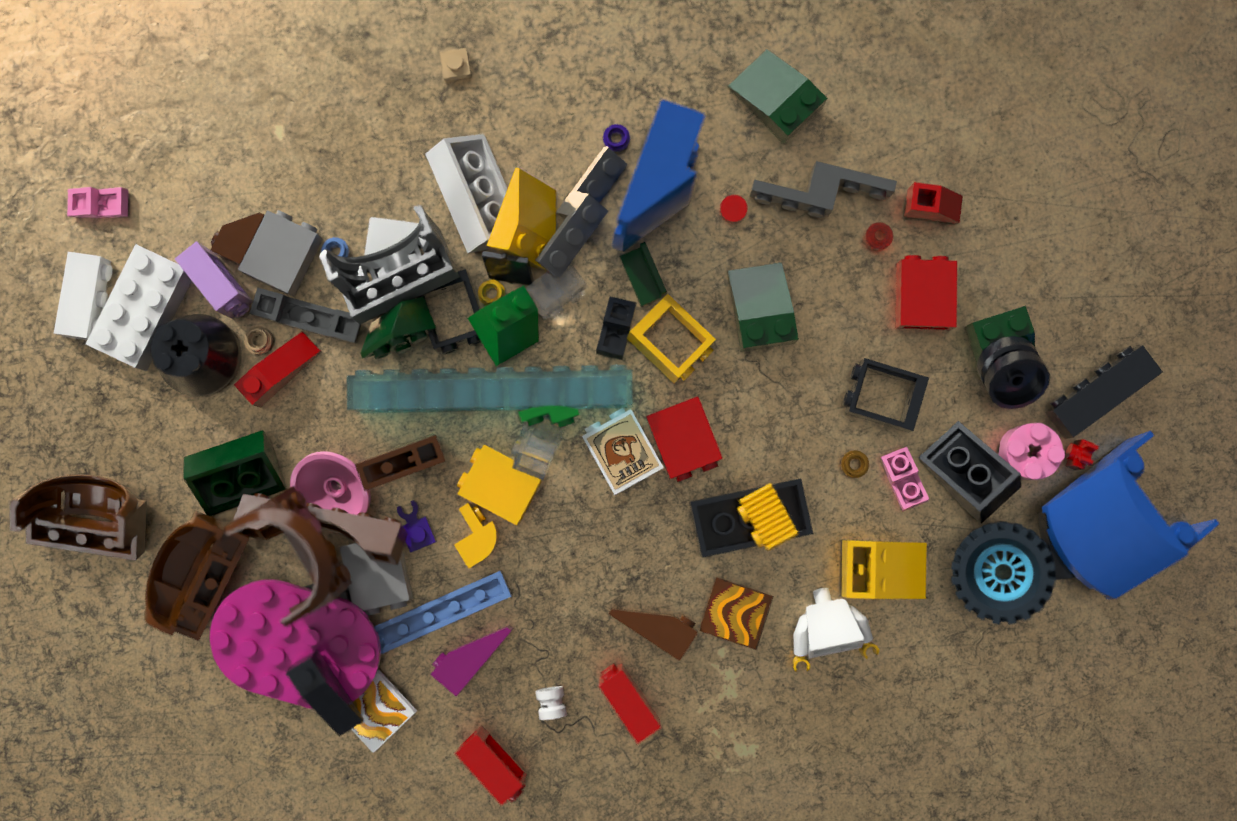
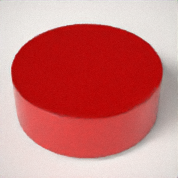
M729 195L721 202L720 214L726 222L736 224L741 222L747 215V203L741 196Z

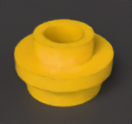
M486 280L478 289V298L485 306L506 295L504 286L497 280ZM494 289L497 291L496 297L488 298L487 292Z

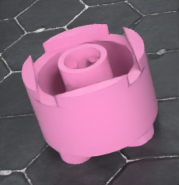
M1030 423L1007 431L1001 438L998 455L1021 473V480H1038L1052 475L1058 469L1064 459L1065 452L1062 442L1054 430L1042 423ZM1029 447L1033 449L1032 457L1027 455L1030 451Z

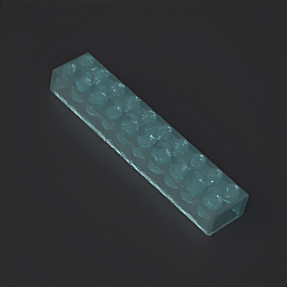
M593 365L581 366V371H571L569 366H555L553 371H543L541 367H525V372H516L512 367H499L493 373H488V371H485V368H468V373H460L454 368L440 369V374H433L428 369H412V374H405L400 372V370L390 369L383 370V375L372 373L371 370H356L355 375H347V410L358 414L515 411L540 406H565L575 409L633 408L632 370H626V365H610L609 370H599L598 366Z

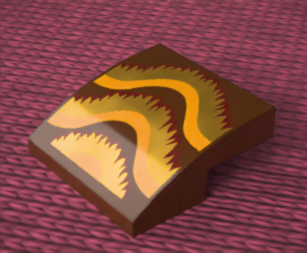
M716 577L699 631L757 650L774 596Z

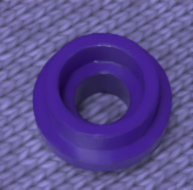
M619 124L609 126L603 134L604 145L613 152L623 151L630 143L629 131ZM614 135H619L622 140L619 143H614L611 138Z

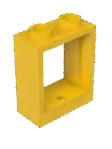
M669 294L627 336V339L674 384L680 378L685 381L695 371L692 365L698 359L702 362L706 360L714 351L711 346L716 340ZM668 312L702 342L698 349L679 368L645 337Z

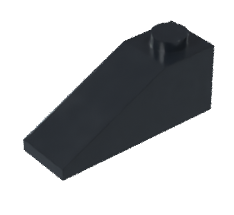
M318 649L294 663L285 672L300 696L339 737L364 721Z

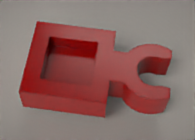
M1084 439L1075 440L1066 450L1065 458L1067 462L1065 466L1073 470H1084L1086 464L1091 466L1094 462L1091 460L1094 451L1098 450L1099 446Z

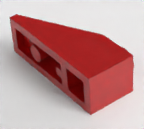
M302 331L254 365L234 386L253 406L261 408L322 351Z

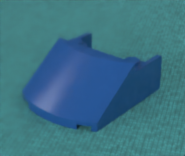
M664 99L660 101L616 223L618 225L612 240L613 249L622 252L626 251L689 205L697 172L691 171L699 153L697 152L699 144L696 143L705 114Z
M1151 431L1126 439L1042 506V512L1046 513L1050 528L1047 529L1048 535L1063 563L1086 587L1095 589L1105 595L1104 598L1109 600L1117 599L1189 555L1187 551L1219 525L1217 519L1192 525L1186 522H1176L1168 526L1139 487L1136 480L1143 474L1144 462L1136 450L1154 436Z

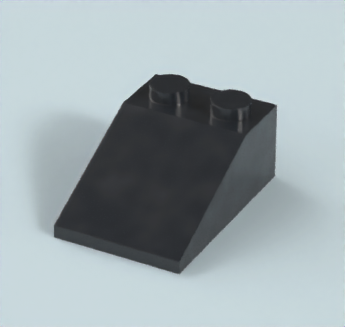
M959 421L918 457L921 463L960 506L981 524L1021 488V473Z

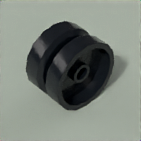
M1017 336L1001 338L986 347L977 361V373L993 403L1001 408L1017 409L1026 407L1037 401L1049 386L1050 373L1033 343L1025 338Z

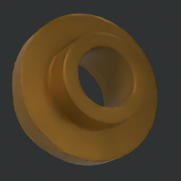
M849 451L841 460L842 471L851 478L862 477L869 469V460L861 451ZM852 459H856L859 462V467L856 470L850 467Z

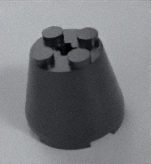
M191 314L162 324L157 328L152 339L151 355L154 365L171 388L185 395L194 397L214 395L223 389L232 378L236 377L240 368L242 353L238 338L223 321L209 315Z

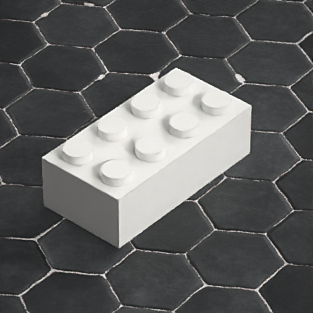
M135 244L86 345L134 368L147 371L153 360L151 343L156 330L160 325L173 320L192 280L179 264Z

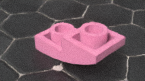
M907 447L881 457L885 472L902 512L929 501V497L918 476L919 471Z

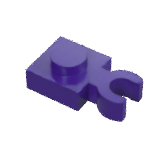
M415 500L410 501L413 507V511L410 514H406L402 506L397 507L398 515L407 522L403 527L408 534L406 544L410 553L437 542L428 517L425 516L419 519L420 507Z

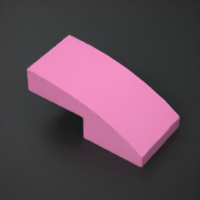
M122 187L68 189L67 216L82 218L128 217V189Z

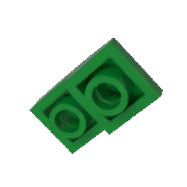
M540 406L518 411L517 413L520 423L527 422L529 427L544 422L543 416L548 415L550 424H558L559 428L575 423L574 417L580 415L578 409L565 406Z

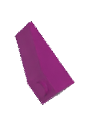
M508 625L457 647L447 655L442 652L432 663L435 669L430 675L453 695L457 696L514 628Z

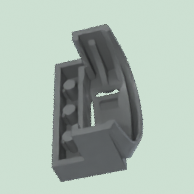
M422 206L413 207L420 218L415 230L400 242L384 250L359 257H341L325 249L319 255L329 282L343 294L351 318L359 325L388 312L402 301L415 299L460 277L442 231ZM370 272L373 281L369 280L367 273Z

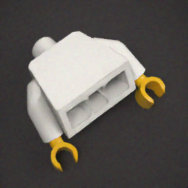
M819 588L813 591L815 604L806 607V612L799 617L793 634L794 654L796 656L792 664L796 672V665L800 661L806 663V671L810 670V663L806 657L807 654L810 659L859 648L860 654L868 659L866 650L869 647H872L875 655L879 654L878 646L871 642L873 636L868 619L855 606L848 605L845 599L832 601L829 588Z

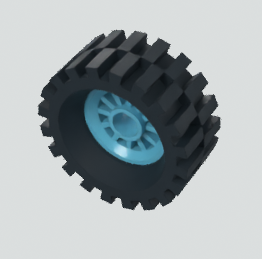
M999 521L998 523H988L975 529L957 548L951 570H953L952 584L956 587L958 599L964 601V607L969 612L972 610L977 613L978 618L982 620L985 618L990 619L994 624L1008 622V625L1016 624L1017 621L1022 619L1026 621L1032 618V615L1036 612L1039 613L1044 608L1045 603L1050 600L1053 588L1055 587L1056 569L1052 552H1050L1046 542L1036 532L1018 523L1013 524L1007 523V521ZM997 551H1003L1002 560H1000ZM1007 551L1014 553L1010 560H1007ZM992 554L996 563L987 557ZM1017 556L1022 560L1016 564H1013V561ZM986 562L993 568L983 567V563ZM1000 564L1010 566L1012 569L1011 577L1007 579L999 578L995 571L996 567ZM1024 565L1026 571L1016 570V568ZM982 572L992 573V575L984 578ZM1015 575L1025 576L1024 581L1020 580ZM994 579L995 581L990 587L986 582ZM1012 580L1020 585L1017 589H1015ZM998 583L1001 584V592L994 590ZM1005 584H1008L1010 592H1005Z

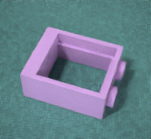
M196 241L175 258L217 312L233 319L234 317H241L249 310L248 306L253 303V300L218 256L210 251L209 248Z

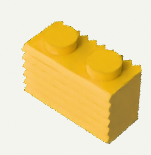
M771 483L738 500L741 506L737 510L745 523L750 521L755 531L751 535L758 548L764 546L766 551H770L799 535Z

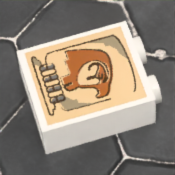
M624 408L609 415L611 420L601 425L598 421L585 428L587 434L582 436L614 495L664 468L631 409L625 412Z

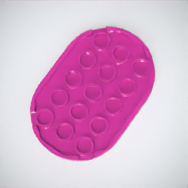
M272 579L254 581L232 592L218 607L210 628V646L214 660L221 672L231 682L247 691L312 709L310 705L300 696L285 673L294 663L318 649L351 701H354L366 691L378 671L381 659V644L378 632L375 631L368 619V615L354 603L340 597L285 627L281 620L291 614L289 608L309 598L313 590Z

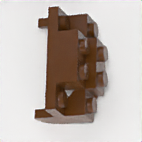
M195 510L190 520L171 533L155 557L146 585L145 622L170 636H173L174 632L199 641L250 539L249 536L238 531L227 535L225 526L222 525L220 520Z

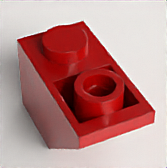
M914 182L907 190L904 217L959 224L963 196L944 186Z

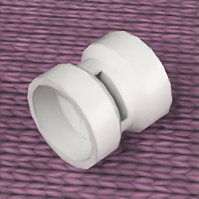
M563 686L542 688L535 691L536 699L541 705V708L538 710L539 720H550L567 716L566 706L562 704L564 696Z

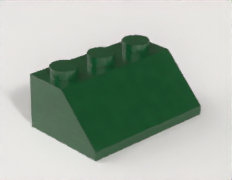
M264 430L184 457L183 479L208 516L238 507L243 494L254 496V494L259 493L270 496L287 490L275 450Z

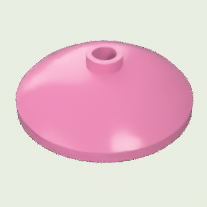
M315 452L303 458L292 472L290 487L294 486L297 491H300L306 503H313L319 505L322 509L328 510L340 508L349 514L358 515L360 512L367 513L371 499L370 489L364 491L356 466L349 459L332 452Z

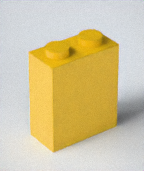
M483 445L481 449L477 447L470 459L473 465L469 473L464 472L457 483V487L460 488L457 494L505 520L519 525L545 476L486 445Z

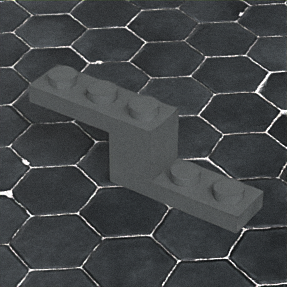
M603 147L556 213L565 220L535 260L557 278L562 276L607 214L608 210L600 202L628 165L609 147Z
M816 161L812 168L807 192L754 179L750 197H754L755 201L761 204H771V202L782 204L781 207L786 210L797 211L802 209L808 211V214L811 216L823 218L824 215L829 216L833 211L839 186H843L842 189L847 192L858 193L863 191L870 193L869 196L872 198L883 200L886 197L890 198L895 192L897 181Z

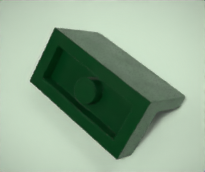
M646 242L640 243L639 248L619 256L640 307L663 299L667 295L666 288Z

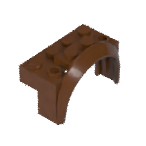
M95 475L58 476L34 484L10 501V531L21 532L26 528V544L136 561L145 552L147 501L137 499L134 493L109 478ZM63 491L65 492L64 511L61 509V493ZM69 514L98 516L113 522L73 517Z
M294 486L224 527L227 535L258 523L274 524L281 527L314 583L310 597L289 608L291 614L281 620L285 627L336 600L352 584L349 570L345 565H341L334 545L329 540H326L321 532L320 522L315 516L311 515L306 507V500L303 494L297 491Z

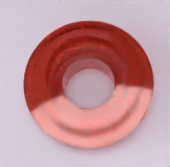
M874 223L866 231V242L872 249H886L893 241V231L885 223ZM877 231L884 234L883 240H878L875 237Z

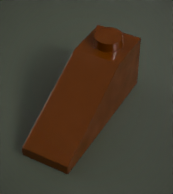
M432 433L358 462L355 466L364 491L446 461L437 436Z
M611 608L609 611L610 616L679 661L698 634V631L693 628L696 623L683 614L678 618L672 614Z

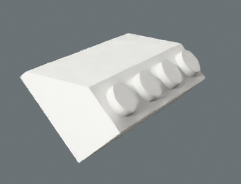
M484 134L444 138L425 155L467 253L488 250L490 247L487 246L506 195L507 186Z

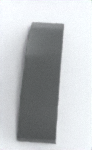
M258 287L249 313L290 327L355 344L361 324L359 325L351 318L349 312L323 307Z

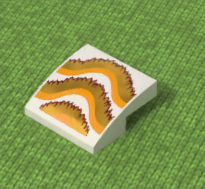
M378 670L366 691L356 700L352 701L364 721L351 730L374 753L417 710L384 674Z

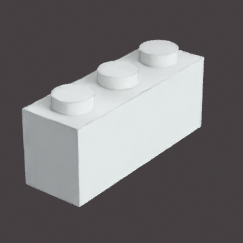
M68 252L54 334L88 340L108 300L106 293L107 281L112 277L110 260L96 255Z

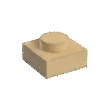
M467 48L439 52L445 82L472 77Z

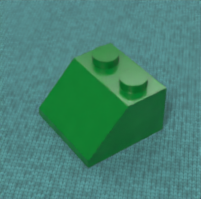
M524 285L468 317L469 322L496 366L539 342L538 308Z

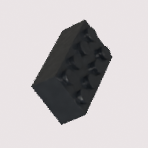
M801 478L772 484L799 534L793 538L812 535L813 529ZM762 487L689 502L700 557L703 558L757 546L751 535L755 531L750 521L747 523L743 521L737 508L741 506L738 500Z

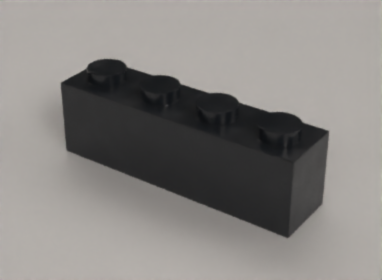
M1130 345L1116 354L1119 359L1112 364L1106 362L1095 369L1096 375L1089 381L1087 378L1080 380L1072 386L1074 391L1067 397L1062 394L1050 402L1052 408L1045 413L1064 439L1074 438L1163 373L1143 345L1132 348Z

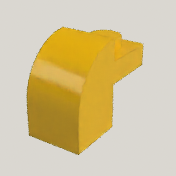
M467 503L459 508V511L473 533L454 544L468 569H470L494 552L499 540V530L495 521L484 525L483 521L486 517L478 505L473 507L471 503Z

